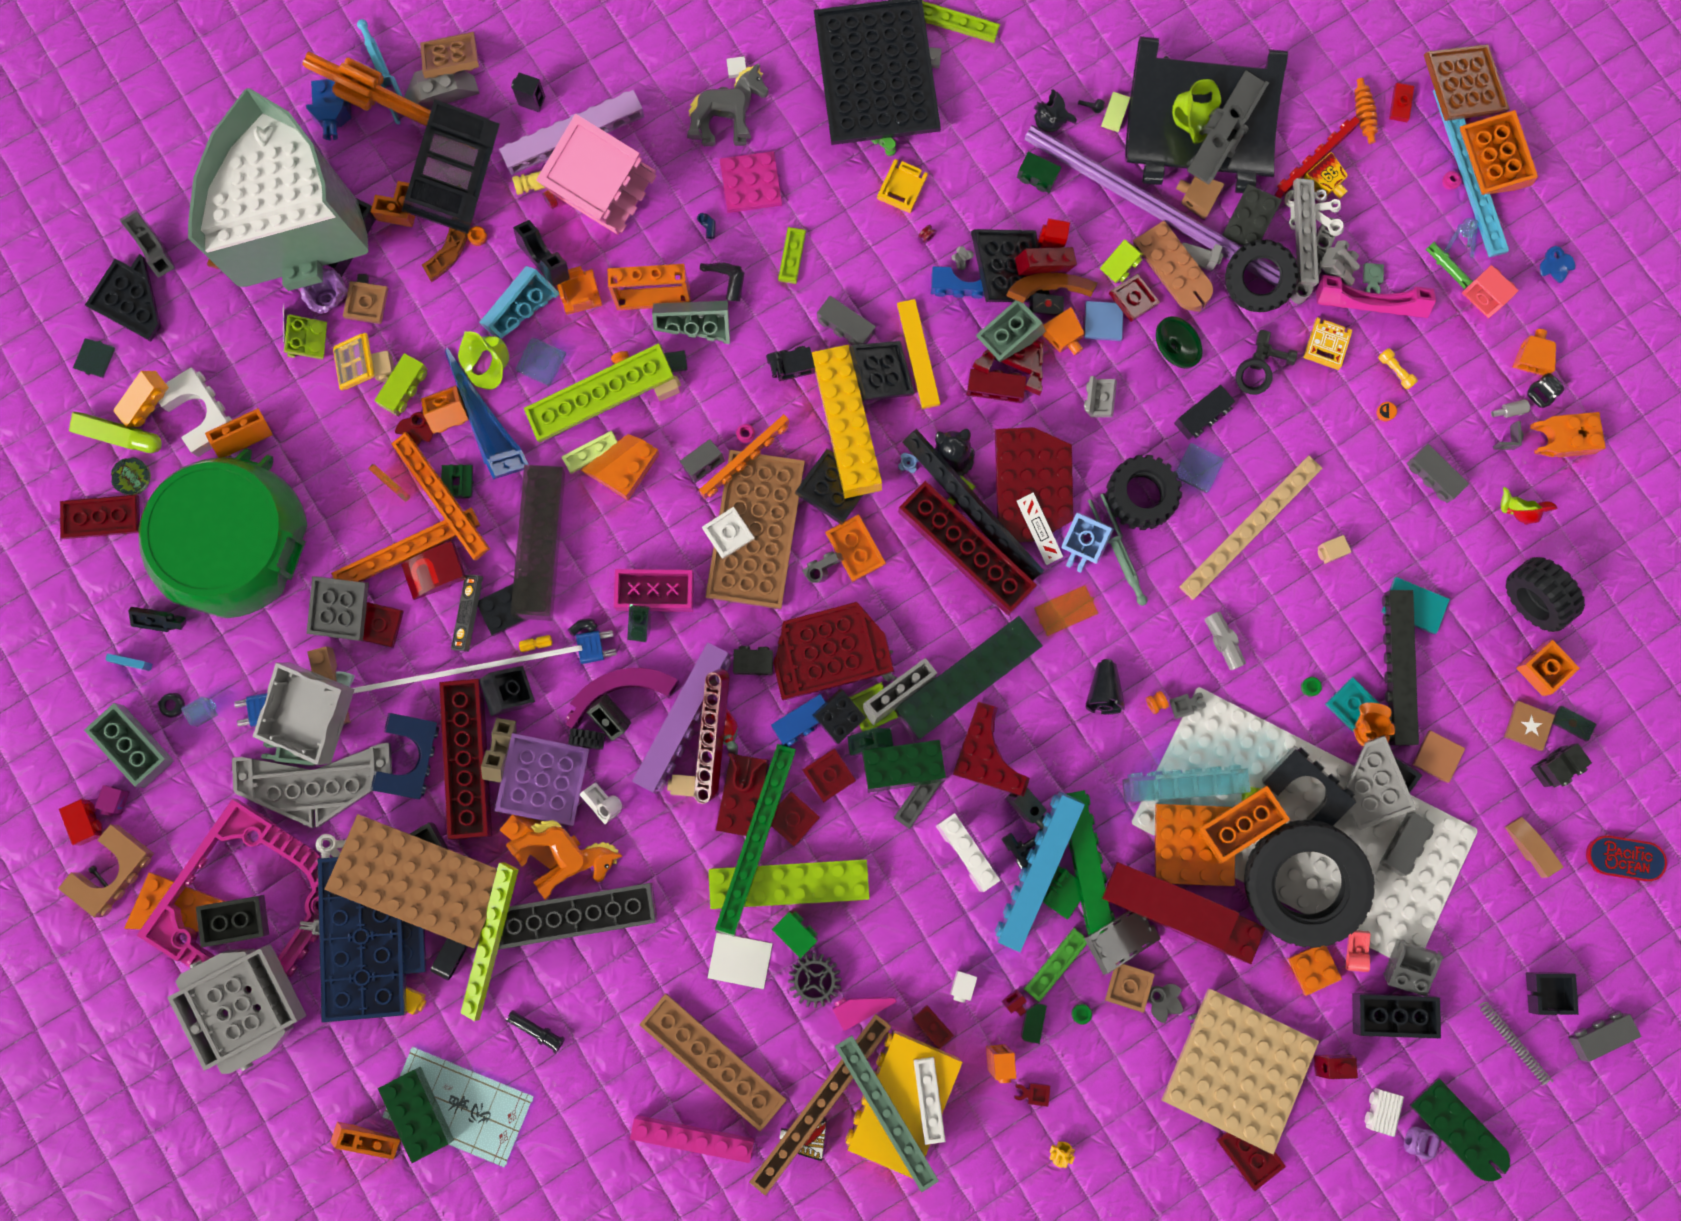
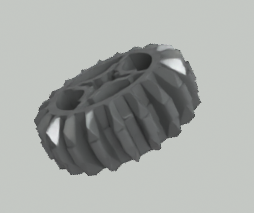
M812 953L813 959L810 960L808 954H806L805 962L800 958L798 959L799 967L796 964L792 965L796 972H789V975L794 976V979H788V983H794L795 985L790 987L789 990L797 991L793 995L794 998H797L799 995L801 996L800 1004L803 1003L804 999L807 1000L806 1007L810 1006V1001L814 1002V1008H817L818 1001L824 1007V999H827L829 1003L832 1002L830 994L837 997L838 994L833 991L834 988L841 989L840 985L835 984L842 981L841 977L835 978V975L839 974L840 970L833 971L837 964L834 962L829 965L830 957L823 961L824 954H820V958L816 959V953ZM820 964L826 968L815 973L807 965ZM803 969L808 977V981L800 988L798 976ZM830 973L832 982L829 990L826 991L822 984V979ZM823 974L820 977L821 980H818L820 982V987L815 983L812 985L810 984L809 981H811V975L817 977ZM811 988H815L822 995L818 997H812L806 995L804 992L808 991Z

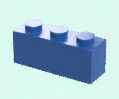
M821 694L771 724L772 729L783 746L786 744L791 746L799 741L797 737L802 734L807 736L815 731L813 727L819 723L812 714L825 703Z

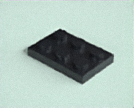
M529 577L494 592L478 602V608L491 636H495L545 612Z

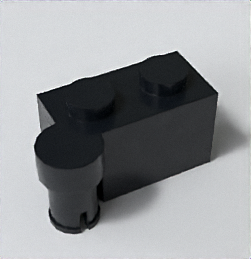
M799 346L792 351L781 350L766 355L767 363L771 367L772 377L778 378L779 381L815 374V365L810 347Z

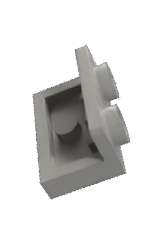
M1090 376V380L1086 385L1088 397L1084 403V409L1090 417H1113L1117 386L1115 379H1096L1094 376Z

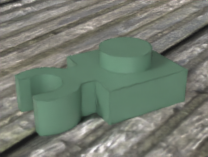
M1365 263L1363 265L1362 283H1368L1364 292L1370 293V289H1373L1376 294H1380L1381 288L1379 285L1383 283L1384 264Z

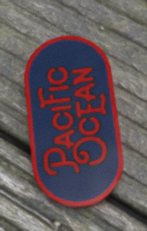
M1599 836L1591 841L1586 849V859L1589 865L1594 868V871L1602 875L1639 881H1654L1664 874L1667 867V859L1663 850L1651 842L1614 836Z

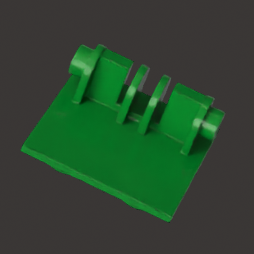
M1058 866L1043 899V903L1068 920L1082 899L1079 891V879L1071 875L1066 869Z

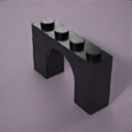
M1294 745L1262 778V782L1279 796L1293 780L1299 777L1310 776L1318 779L1325 786V797L1322 803L1307 817V820L1320 821L1334 826L1356 803L1355 794L1347 786L1345 788L1338 784L1340 780L1332 773L1328 775L1324 772L1325 767L1317 760L1313 762L1308 758L1310 754L1302 747L1298 749Z

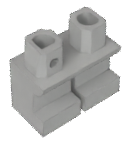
M1337 241L1335 247L1327 249L1319 267L1327 275L1341 277L1343 283L1352 286L1355 280L1352 274L1360 268V265L1356 262L1359 255L1353 250L1347 251L1350 245L1347 241Z

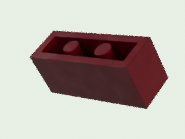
M1073 247L1025 249L1015 258L1019 276L1039 273L1066 274L1077 265Z
M975 368L970 369L966 396L1022 403L1027 376H1022L1021 373L1006 374L1001 370L989 371L987 374Z

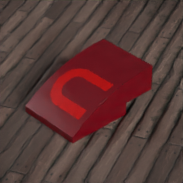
M452 541L427 550L401 564L413 600L444 590L452 584L466 580L456 546Z

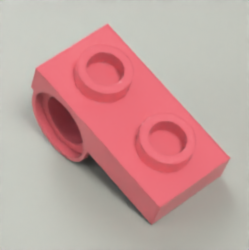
M1356 930L1352 935H1348L1346 970L1369 972V931Z

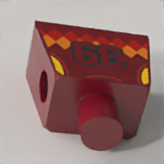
M1314 1055L1315 1076L1326 1079L1358 1078L1357 1059L1354 1055ZM1325 1063L1327 1065V1071H1325L1324 1069Z

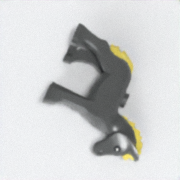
M759 63L739 72L734 89H728L727 87L709 89L695 97L690 104L692 107L689 109L691 123L687 132V138L692 140L702 139L703 146H715V136L709 129V123L713 116L734 119V145H746V138L751 139L749 128L745 123L746 112L751 102V94L754 93L761 98H765L769 93L768 88L763 82V73L760 72Z

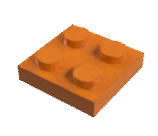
M1327 946L1308 948L1287 958L1306 996L1342 980Z

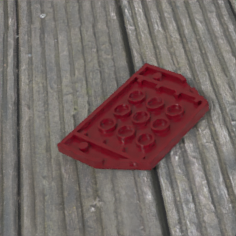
M1035 427L995 429L997 519L1018 542H1035L1017 503V500L1034 493L1052 532L1072 522V444Z
M858 602L783 621L778 649L773 662L783 701L895 672L885 633Z

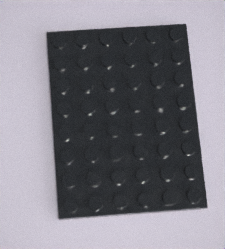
M888 0L814 10L831 145L941 132L922 0Z

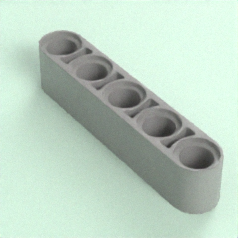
M1321 224L1316 232L1318 276L1321 272L1319 265L1327 249L1331 248L1335 236L1331 235L1323 224ZM1297 284L1294 294L1290 297L1291 300L1296 304H1302L1310 296L1314 286ZM1298 290L1302 291L1304 293V296L1300 295L1298 293Z

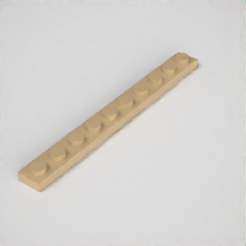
M1307 456L1179 588L1194 600L1319 473L1322 467L1310 456Z

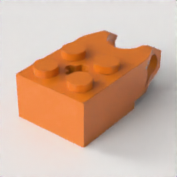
M1600 412L1552 416L1544 421L1534 422L1530 425V429L1541 431L1548 438L1546 446L1534 450V453L1537 455L1559 458L1592 455L1606 449Z

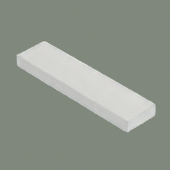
M934 1057L914 1059L925 1145L946 1142Z

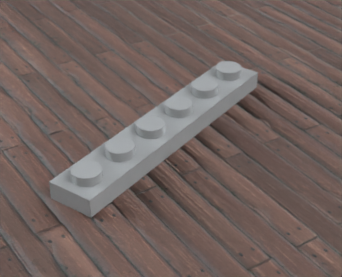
M1296 178L1293 181L1296 256L1297 266L1299 267L1298 285L1316 286L1319 283L1314 180Z

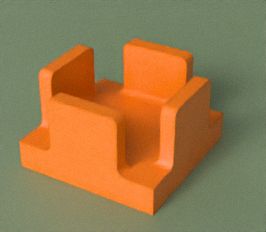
M581 266L568 269L570 279L557 285L566 315L602 306L593 269L583 271Z

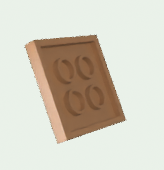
M474 32L420 43L424 78H436L439 75L455 74L458 71L473 70L479 67Z

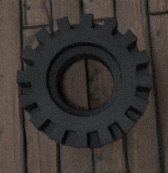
M571 728L568 744L603 750L606 734Z

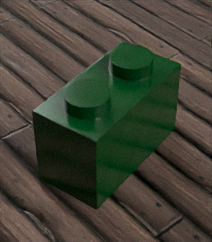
M1028 151L1019 168L1017 178L1024 184L1035 186L1041 192L1046 191L1050 193L1059 176L1061 167Z

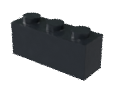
M1219 385L1181 415L1174 424L1188 440L1193 436L1196 439L1205 432L1203 429L1207 425L1212 427L1219 421L1217 417L1221 414L1225 416L1232 411L1233 408L1231 406L1235 403V400L1222 385Z

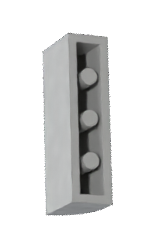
M926 658L864 703V712L873 726L934 681L937 672Z

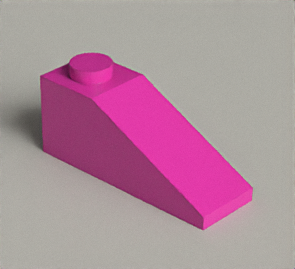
M844 997L834 1003L835 1007L832 1009L845 1031L897 1001L895 997L849 998L848 1000Z

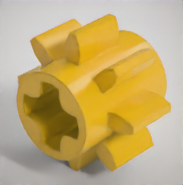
M1058 1141L1057 1146H1051L1049 1159L1053 1160L1057 1167L1067 1168L1068 1163L1073 1164L1075 1149H1072L1071 1145L1067 1142Z

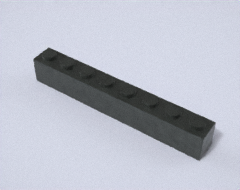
M1389 590L1382 596V606L1385 607L1382 621L1386 633L1383 635V643L1386 645L1384 663L1387 664V672H1385L1384 679L1388 691L1385 693V700L1388 702V707L1392 712L1390 721L1395 726V733L1390 735L1389 745H1419L1413 590Z

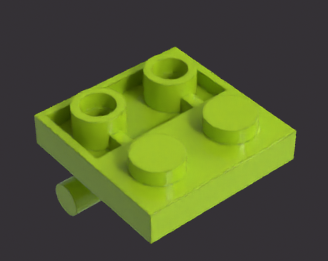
M289 314L286 323L284 353H288L287 356L295 358V355L322 360L324 358L327 322Z

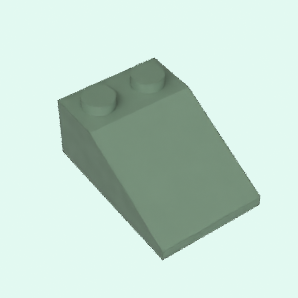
M1015 300L983 328L976 337L1001 362L1031 345L1046 330L1043 323L1024 303Z

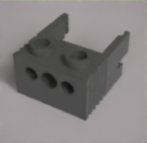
M1397 940L1383 975L1388 985L1427 997L1430 986H1432L1431 983H1433L1442 962L1443 955L1441 951L1436 953V951L1407 943L1405 940Z

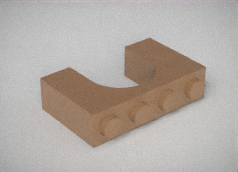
M110 824L98 839L118 859L119 872L116 879L110 885L101 888L80 872H71L58 887L61 892L94 918L106 916L111 912L115 901L124 896L125 889L129 884L137 880L138 873L142 868L150 864L151 857L154 855L150 849L119 825Z

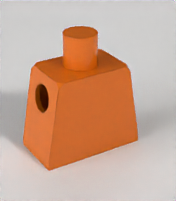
M1072 307L1044 324L1046 332L1042 335L1060 353L1069 348L1075 356L1083 350L1078 341L1082 339L1084 331Z
M1537 329L1534 336H1529L1522 342L1512 368L1542 376L1555 371L1556 343L1546 339V330Z

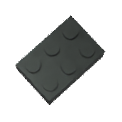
M264 895L196 907L201 948L270 935Z

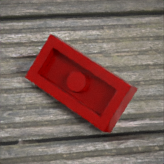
M1401 83L1395 84L1389 119L1408 122L1414 86Z

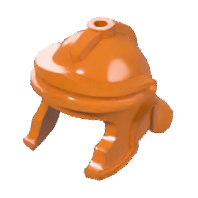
M1379 703L1361 704L1359 706L1360 716L1356 722V728L1353 730L1358 743L1364 746L1365 742L1383 735L1386 737L1387 742H1389L1390 735L1395 733V726L1390 721L1391 709Z

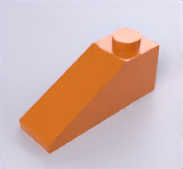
M337 1121L330 1142L335 1149L394 1160L400 1139L361 1126Z

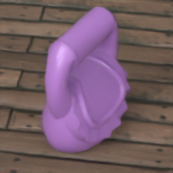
M1414 1126L1406 1133L1404 1148L1409 1154L1417 1155L1424 1160L1433 1159L1436 1156L1440 1138L1433 1130H1423ZM1429 1136H1432L1428 1153L1426 1155L1424 1151L1427 1144V1140Z

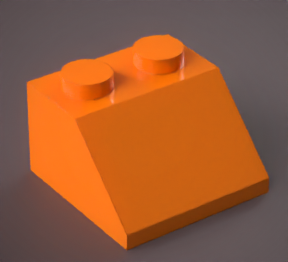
M456 385L421 398L423 414L433 434L444 432L449 427L462 425L465 421L469 420Z

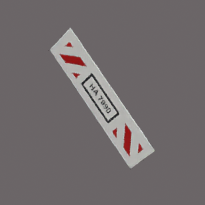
M1034 493L1017 500L1045 564L1048 565L1062 558L1063 555Z

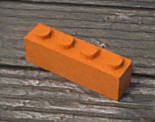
M1006 1044L986 1046L987 1070L994 1079L998 1080L999 1083H1011V1079H1017L1015 1053Z

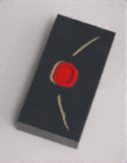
M1035 293L1029 297V309L1032 313L1058 316L1064 312V296Z

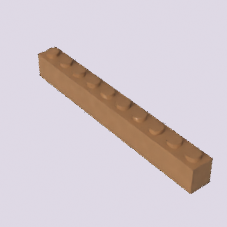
M876 1014L856 1039L867 1060L892 1027ZM842 1059L749 1181L763 1195H768L854 1078Z

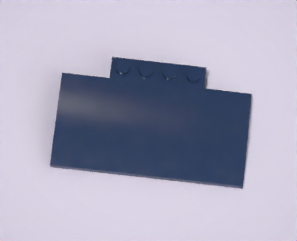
M338 857L318 859L321 1023L407 1015L406 974L426 972L425 929L324 890Z

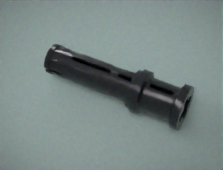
M514 1010L509 1013V1018L506 1019L507 1023L514 1025L537 1039L539 1045H545L552 1049L554 1054L560 1050L565 1041L563 1036L560 1038L552 1033L551 1029L541 1028Z

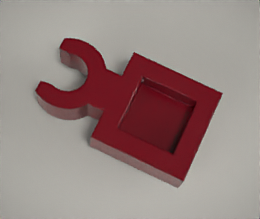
M1029 1083V1088H1025L1022 1084H1015L1016 1088H1020L1023 1091L1020 1096L1014 1095L1016 1100L1028 1098V1104L1048 1107L1050 1085Z

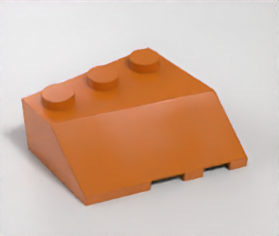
M627 434L602 455L582 468L581 471L629 501L658 458L659 451L646 441Z

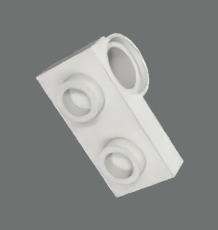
M596 782L580 794L604 824L621 812L622 803L620 799L614 795L608 797Z

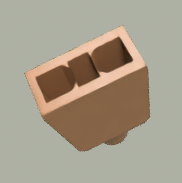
M1195 176L1191 184L1181 179L1176 189L1185 194L1181 204L1205 220L1224 183L1212 180L1208 185Z

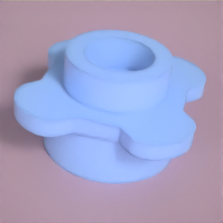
M903 453L901 455V463L898 465L899 470L915 473L916 463L919 462L918 459L912 454Z

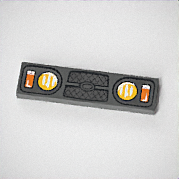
M465 575L466 580L463 583L451 650L469 652L483 576Z

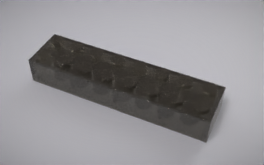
M524 465L511 615L516 619L553 621L565 483L563 467Z

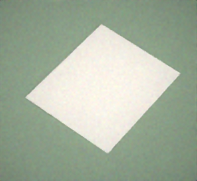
M716 933L708 978L764 989L772 943Z

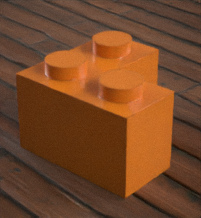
M398 181L393 198L375 194L371 213L377 221L413 228L415 216L402 212L409 183Z

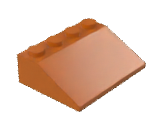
M1516 110L1460 126L1459 129L1482 195L1515 191L1532 186L1535 183L1538 175Z

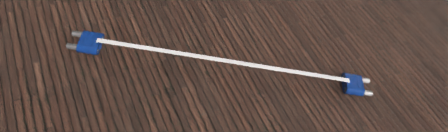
M597 630L576 634L578 646L353 689H355L354 693L576 651H579L581 664L602 661L605 657L617 655L616 649L603 651L601 640L613 637L614 634H611L613 633L612 630L604 632ZM267 693L247 696L244 700L234 702L236 708L247 706L248 718L237 720V723H239L237 724L238 727L246 725L256 726L260 712L265 704Z

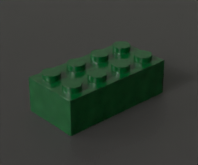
M940 740L862 751L868 793L945 782L946 780Z
M421 1066L378 1088L411 1163L454 1141Z

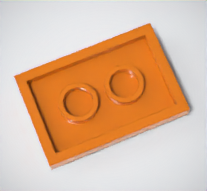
M859 514L845 521L843 525L839 524L825 532L835 552L841 553L844 559L841 563L852 583L886 565Z

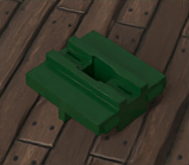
M442 465L441 480L455 499L472 497V484H474L473 465ZM455 478H460V485H454Z

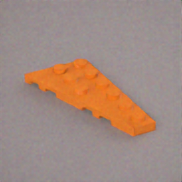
M149 872L124 929H141L174 881ZM186 886L174 905L181 909L184 926L199 932L196 907L225 901Z

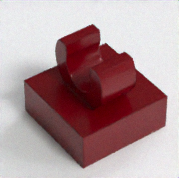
M1018 990L1002 1000V1003L1011 1014L1016 1011L1021 1017L1027 1012L1022 1006L1027 1001Z

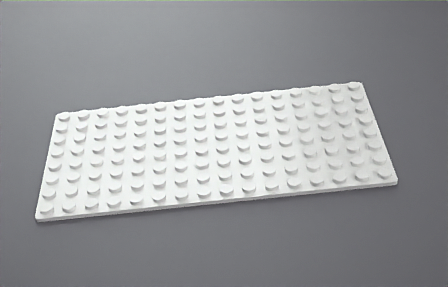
M1197 688L1193 696L1196 693H1202L1203 698H1199L1197 702H1205L1206 707L1203 709L1193 708L1194 714L1182 717L1132 819V824L1155 836V804L1233 807L1241 802L1242 787H1265L1262 778L1294 745L1298 749L1300 747L1305 749L1310 754L1308 758L1313 762L1315 760L1320 762L1325 767L1323 771L1328 775L1332 773L1340 780L1338 784L1343 788L1346 787L1354 766L1203 688ZM1302 776L1293 780L1279 796L1275 793L1273 795L1290 819L1286 822L1287 824L1290 821L1307 820V817L1324 800L1326 790L1323 783L1318 779ZM1412 795L1411 798L1416 810L1408 813L1415 812L1435 825L1432 829L1434 831L1432 837L1426 840L1423 845V853L1420 857L1416 858L1414 862L1415 867L1407 876H1399L1380 864L1382 857L1407 813L1362 830L1358 829L1352 813H1348L1334 825V827L1346 833L1358 844L1370 862L1375 881L1374 899H1372L1373 904L1370 912L1367 913V918L1362 925L1358 926L1357 930L1369 931V948L1390 958L1397 940H1405L1407 943L1423 948L1426 947L1477 834L1475 827ZM1258 841L1235 855V878L1244 882L1246 862ZM1317 852L1296 854L1284 862L1279 869L1275 882L1276 894L1280 902L1303 914L1318 913L1328 908L1336 900L1341 888L1340 870L1336 862L1324 854Z

